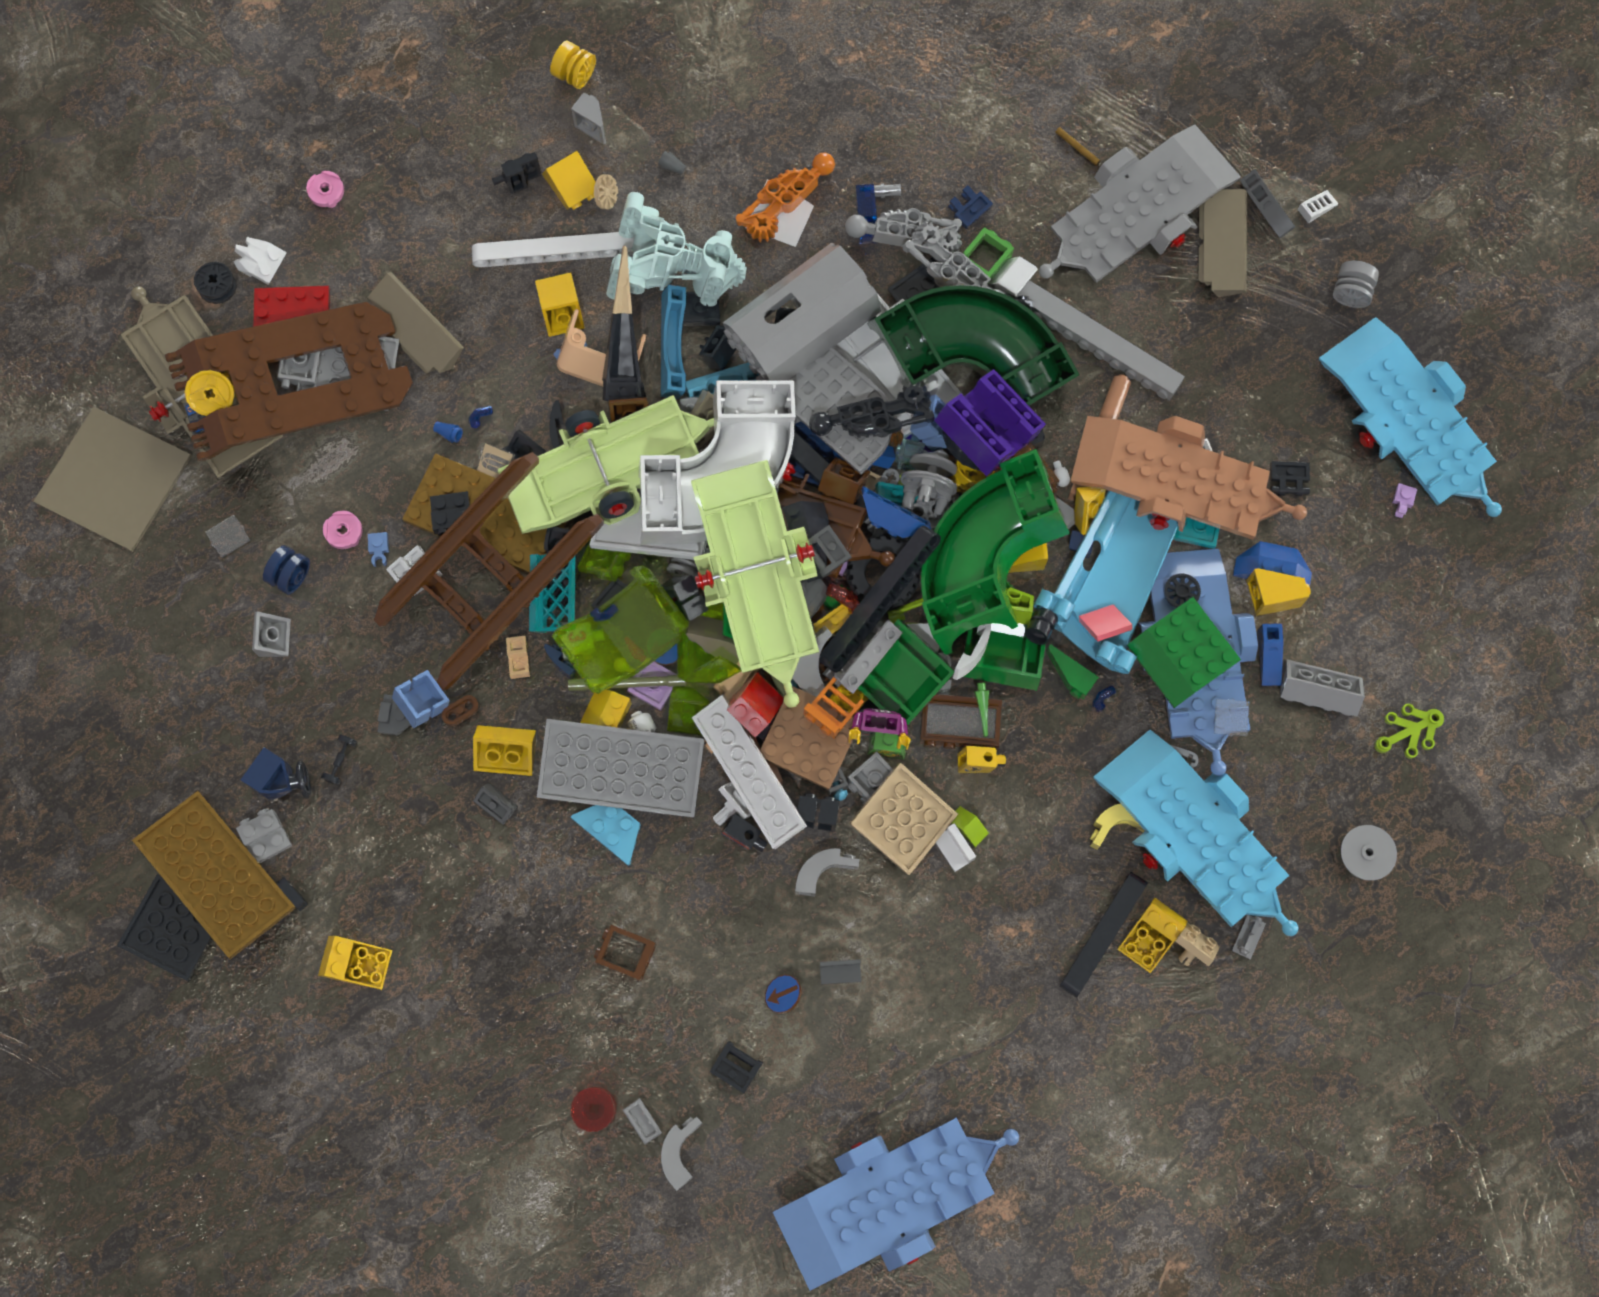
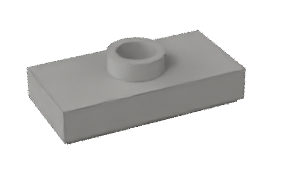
M640 1098L623 1109L645 1145L662 1134Z

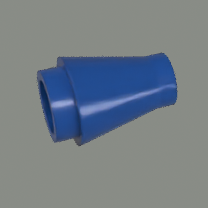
M437 421L433 427L434 432L440 434L451 443L459 442L463 435V430L459 425Z

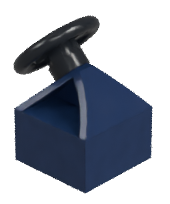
M263 747L241 778L243 783L268 800L280 798L299 788L305 799L311 797V782L305 763L299 760L296 764V773L293 774L292 767L286 761Z

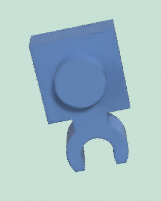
M387 532L368 534V551L370 554H374L371 559L374 567H376L378 559H382L384 566L387 565V559L384 556V553H389Z

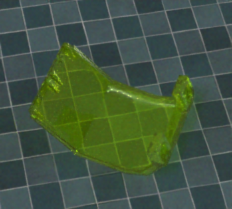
M636 566L629 572L634 580L595 611L557 628L552 635L557 645L563 647L562 652L570 663H574L573 667L580 677L586 679L584 682L592 693L599 694L637 675L675 646L683 638L689 626L687 619L650 569L645 566Z

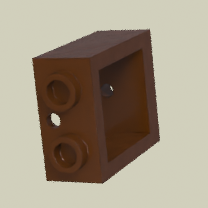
M611 925L609 929L606 928L602 936L604 940L602 947H598L594 955L595 963L642 982L657 946L656 942ZM614 933L646 945L635 972L603 960Z

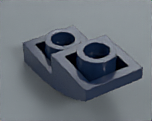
M545 644L544 648L551 662L566 677L573 679L576 675L573 669L574 666L566 660L562 662L564 659L561 653L562 650L554 644L551 646Z

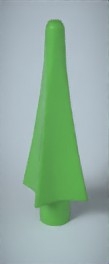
M984 682L977 683L978 691L974 692L981 716L983 735L987 737L989 690H986Z

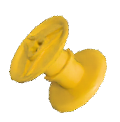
M207 370L194 374L188 380L185 388L186 401L191 409L198 414L207 416L216 410L230 407L234 399V389L229 373L221 374L216 371Z

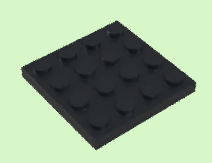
M157 874L117 946L189 982L212 938L161 875Z

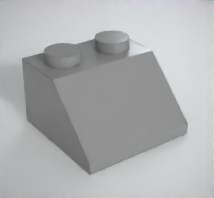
M583 93L571 108L574 126L604 145L606 139L599 101L593 95L589 96Z

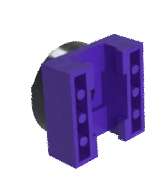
M994 369L977 382L975 388L967 395L963 396L960 393L949 401L934 420L942 429L943 439L950 453L962 465L982 471L986 476L1000 469V463L1010 460L1012 456L1032 442L1046 425Z

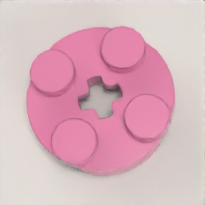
M322 171L321 174L311 176L307 182L308 196L317 206L333 208L344 195L343 182L334 172ZM326 186H329V191L323 192L321 190L322 188H326Z
M337 511L324 522L323 534L332 547L348 549L358 545L363 528L359 519L353 513ZM345 526L348 530L345 534H341L338 532V529Z

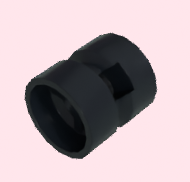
M1046 608L1036 609L1032 616V621L1029 622L1025 629L1026 638L1032 643L1045 645L1058 623L1057 615Z

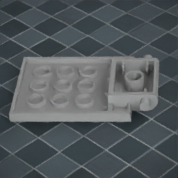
M390 337L378 338L388 369H394L396 367L399 339ZM341 347L280 360L277 380L282 382V388L288 389L290 384L297 385L296 391L351 379Z

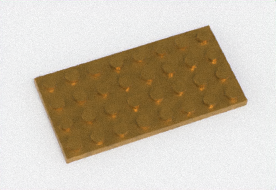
M435 453L402 520L434 534L431 521L430 496L468 491L471 505L496 478ZM508 497L494 510L480 528L481 535L516 569L530 573V555H546L544 541L547 528L522 534ZM569 520L556 527L566 528Z
M199 791L195 792L132 840L229 960L296 909Z

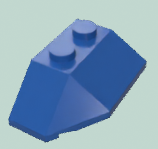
M862 487L861 490L868 517L873 526L877 528L883 527L890 535L894 537L900 536L901 538L913 536L921 526L931 529V524L928 520L868 488Z
M1259 541L1236 557L1233 576L1248 579L1253 570L1259 568L1305 578L1306 584L1310 586L1312 572L1296 548Z

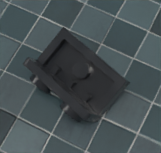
M517 430L509 445L502 448V451L513 455L511 461L532 452L536 456L547 452L521 430Z

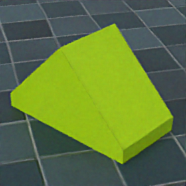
M959 806L955 811L958 815L951 825L955 824L962 836L976 847L989 832L976 815Z

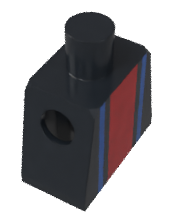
M736 814L729 819L721 832V835L746 850L754 847L762 852L768 843L759 837L761 833L759 829ZM745 833L750 835V840L745 838Z

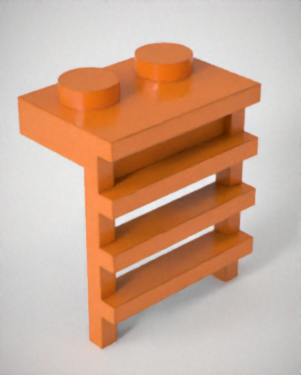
M834 677L816 699L804 707L803 714L809 722L815 723L824 734L830 735L833 739L837 737L838 733L864 703L861 699L856 705L832 685L837 680ZM828 690L831 691L853 710L848 714L825 695ZM822 699L845 717V719L841 723L817 703Z

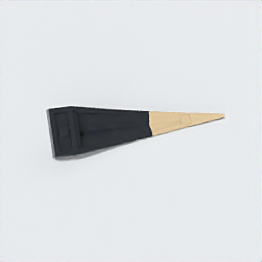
M625 245L622 247L602 377V400L604 401L641 398V375L632 315L628 255Z

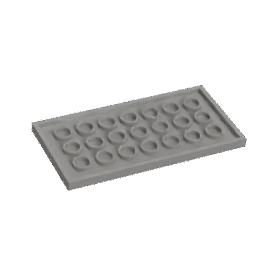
M547 718L537 798L694 817L704 738Z

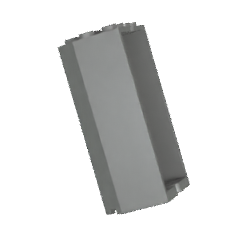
M830 243L724 321V334L728 338L727 342L733 349L737 348L740 358L744 362H749L751 371L755 375L757 373L760 375L761 381H788L829 351L831 347L840 343L879 314L881 308L877 292L873 286H870L863 270L840 245L837 244L835 246L834 243ZM794 297L802 305L776 324H769L765 321L766 317Z

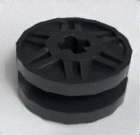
M206 263L196 271L194 276V286L202 299L208 303H224L235 294L237 288L236 280L229 267L223 263Z

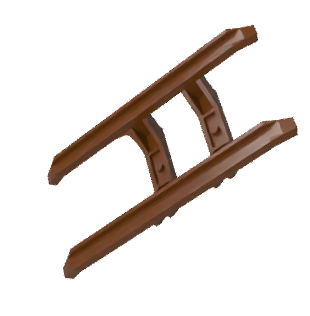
M533 452L513 460L379 602L374 621L381 627L386 626L407 602L423 588L441 603L470 634L468 639L442 665L437 684L442 691L448 690L485 650H489V646L499 639L502 632L526 607L530 606V603L535 598L540 596L539 593L604 525V519L598 514L577 522L526 577L481 535L480 528L485 520L539 464V457ZM461 545L473 554L510 591V594L486 619L444 578L436 573Z

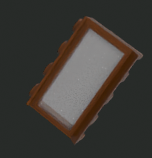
M936 694L922 709L920 744L930 748L936 747V745H941L945 749H955V747H963L964 749L966 746L996 748L998 750L1002 700H988V736L984 737L976 697Z

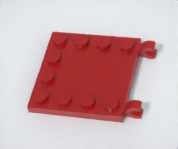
M329 286L254 288L253 327L330 310Z

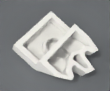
M247 237L246 243L248 247L235 245V252L242 258L235 260L234 264L242 273L249 277L253 276L269 285L287 252L269 242Z

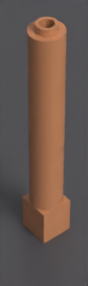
M1120 374L1113 377L1099 417L1118 419L1131 385V381L1127 376ZM1073 483L1068 499L1075 501L1076 488L1089 486Z

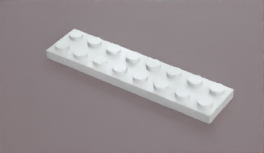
M721 695L693 716L692 719L771 847L777 849L807 827L746 728L727 711L729 701L725 695Z

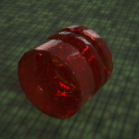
M590 1087L580 1091L574 1097L571 1104V1116L574 1123L580 1129L587 1132H597L606 1128L614 1120L617 1112L614 1096L608 1090L601 1087ZM592 1103L599 1105L598 1114L590 1112Z

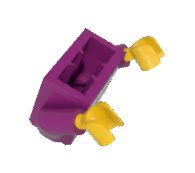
M866 708L863 712H857L854 715L852 727L849 731V743L852 739H856L857 744H859L860 731L864 730L896 734L899 736L897 748L900 749L901 745H904L906 750H908L911 739L908 737L906 719L901 717V714L895 711Z

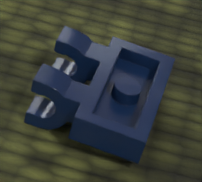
M967 185L962 190L961 196L969 202L963 206L954 197L948 205L950 210L956 212L954 218L960 219L965 229H968L993 205L981 191L976 194Z

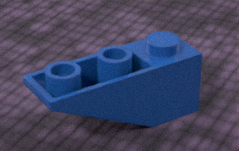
M1262 624L1258 629L1261 686H1281L1283 663L1282 624Z

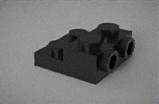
M468 491L430 496L432 530L435 535L442 536L470 506Z

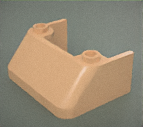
M575 309L570 318L557 359V367L563 373L603 387L602 377L606 354L584 346L586 341L584 332L574 328L579 310ZM645 334L641 336L636 345L638 362L647 336Z

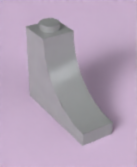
M826 626L815 633L819 653L801 657L792 678L803 691L815 697L825 688L819 673V656L824 644L833 635Z

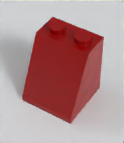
M756 672L730 698L727 711L756 737L769 725L783 704L784 697Z

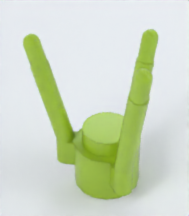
M923 598L899 608L888 610L890 622L894 624L898 619L905 620L904 612L922 606ZM906 623V624H925V623Z

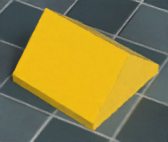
M1097 487L1076 488L1075 524L1082 535H1086L1105 499L1106 489Z

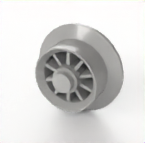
M1362 825L1352 829L1344 837L1341 844V858L1351 874L1363 880L1373 881L1385 877L1392 871L1397 860V849L1393 839L1386 831L1373 825Z

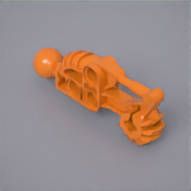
M819 153L813 159V168L810 171L806 167L803 170H797L796 168H793V170L787 169L784 174L780 173L778 178L775 177L767 181L765 187L757 194V200L751 206H748L742 214L736 216L737 225L746 227L747 233L752 234L753 240L758 238L760 243L762 239L768 242L769 237L774 238L775 233L778 232L777 225L779 221L777 216L782 212H793L818 186V177L832 173L835 168L834 158L829 153ZM759 204H770L763 212L751 215Z

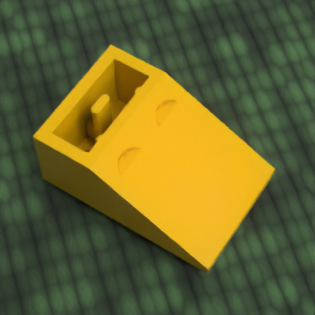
M1154 897L1117 950L1151 973L1186 927L1187 920Z
M328 936L318 976L382 990L392 950L338 936Z

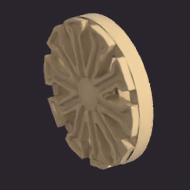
M609 174L600 175L594 186V198L597 206L607 210L613 208L618 198L616 196L618 194L616 180Z

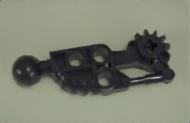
M910 382L908 388L903 386V392H899L897 400L884 402L880 397H873L837 407L838 413L834 415L817 412L812 415L809 427L818 436H825L830 433L833 426L842 425V429L848 431L850 436L855 435L857 438L866 436V438H869V436L873 435V437L878 436L882 438L891 433L899 432L902 427L907 425H915L922 422L932 423L935 417L934 412L929 408L931 405L929 399L931 395L927 391V387L925 385L921 387L919 382L913 386ZM913 398H916L918 409H916L915 401L913 400ZM875 407H881L878 411L873 410ZM857 412H863L859 416L854 415ZM905 412L919 415L904 421L893 417ZM880 424H886L883 428L877 427Z

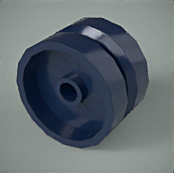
M282 545L269 558L264 568L263 581L272 587L277 586L281 592L291 595L305 580L310 567V559L301 553L296 554L292 548Z

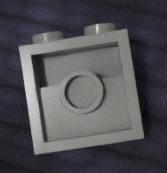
M876 752L847 778L848 788L853 793L858 792L862 797L860 801L864 805L893 769Z
M268 808L257 813L258 817L252 820L250 818L239 822L240 826L236 828L243 844L259 864L292 847L276 812L273 809L268 810Z

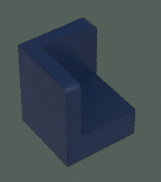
M1072 530L1069 549L1077 551L1085 535ZM1093 543L1089 548L1085 558L1089 559L1092 552Z

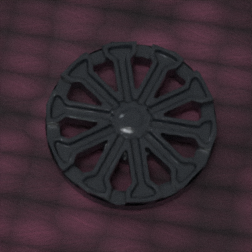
M1185 573L1171 576L1164 587L1165 599L1171 606L1176 608L1181 606L1184 600L1188 601L1189 597H1194L1198 601L1201 595L1198 581Z

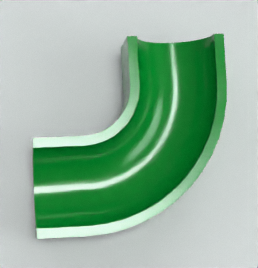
M1037 449L1000 463L1002 470L986 477L963 493L946 511L934 529V532L941 536V541L922 566L921 587L924 601L922 605L931 634L945 655L953 653L951 647L958 636L974 627L993 623L1006 625L1011 630L1019 627L1006 589V580L1011 566L1028 550L1070 534L1050 486L1048 472Z

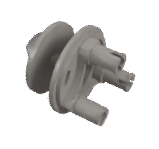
M924 450L923 454L911 456L910 465L916 470L907 471L901 475V482L904 485V497L901 507L912 512L915 497L918 496L917 503L921 505L923 499L924 505H929L930 498H934L936 506L933 517L938 519L943 517L951 496L957 492V485L946 478L955 475L957 471V466L948 460L949 456L943 450L935 452Z

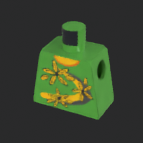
M873 732L870 735L867 755H873L878 752L881 757L904 760L906 747L901 745L900 749L897 748L899 736L896 734Z

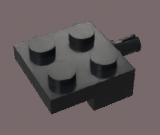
M526 153L520 158L506 161L504 164H501L502 175L491 179L494 186L505 182L510 194L528 188L526 181L542 176L536 153Z

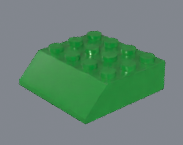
M1194 597L1150 626L1127 644L1129 650L1137 656L1136 659L1173 708L1180 705L1241 660Z
M993 623L991 624L988 643L982 658L963 677L1037 691L1041 679L1045 645L1032 643L1026 638L1024 633L1027 627L1026 624L1018 623L1019 627L1011 630L1006 625ZM978 626L967 630L964 654L971 656L981 636L976 635Z
M898 619L894 625L902 634L858 689L880 710L895 711L901 714V717L906 719L908 726L954 675L955 671L903 620Z

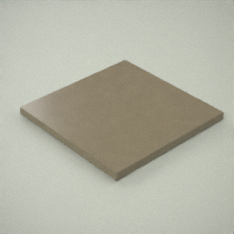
M93 407L33 502L134 552L192 458V455Z

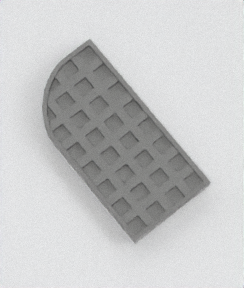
M833 347L788 380L794 381L795 415L809 429V421L812 415L817 412L834 415L838 413L837 407L873 397H880L884 402H888L883 391ZM758 375V376L756 377V380H757V381H761V380H760V378H761L760 375ZM875 407L873 410L878 411L881 407ZM857 412L854 415L859 416L863 412ZM880 424L877 427L883 428L886 424ZM842 425L833 426L829 434L818 437L859 474H862L884 453L892 433L882 438L878 436L873 437V435L869 436V438H866V436L857 438V436H850L848 431L843 430Z

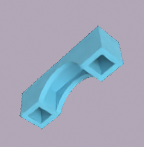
M748 362L686 381V391L688 398H699L702 390L709 391L714 395L716 381H757L756 377L759 374L755 375L751 371Z

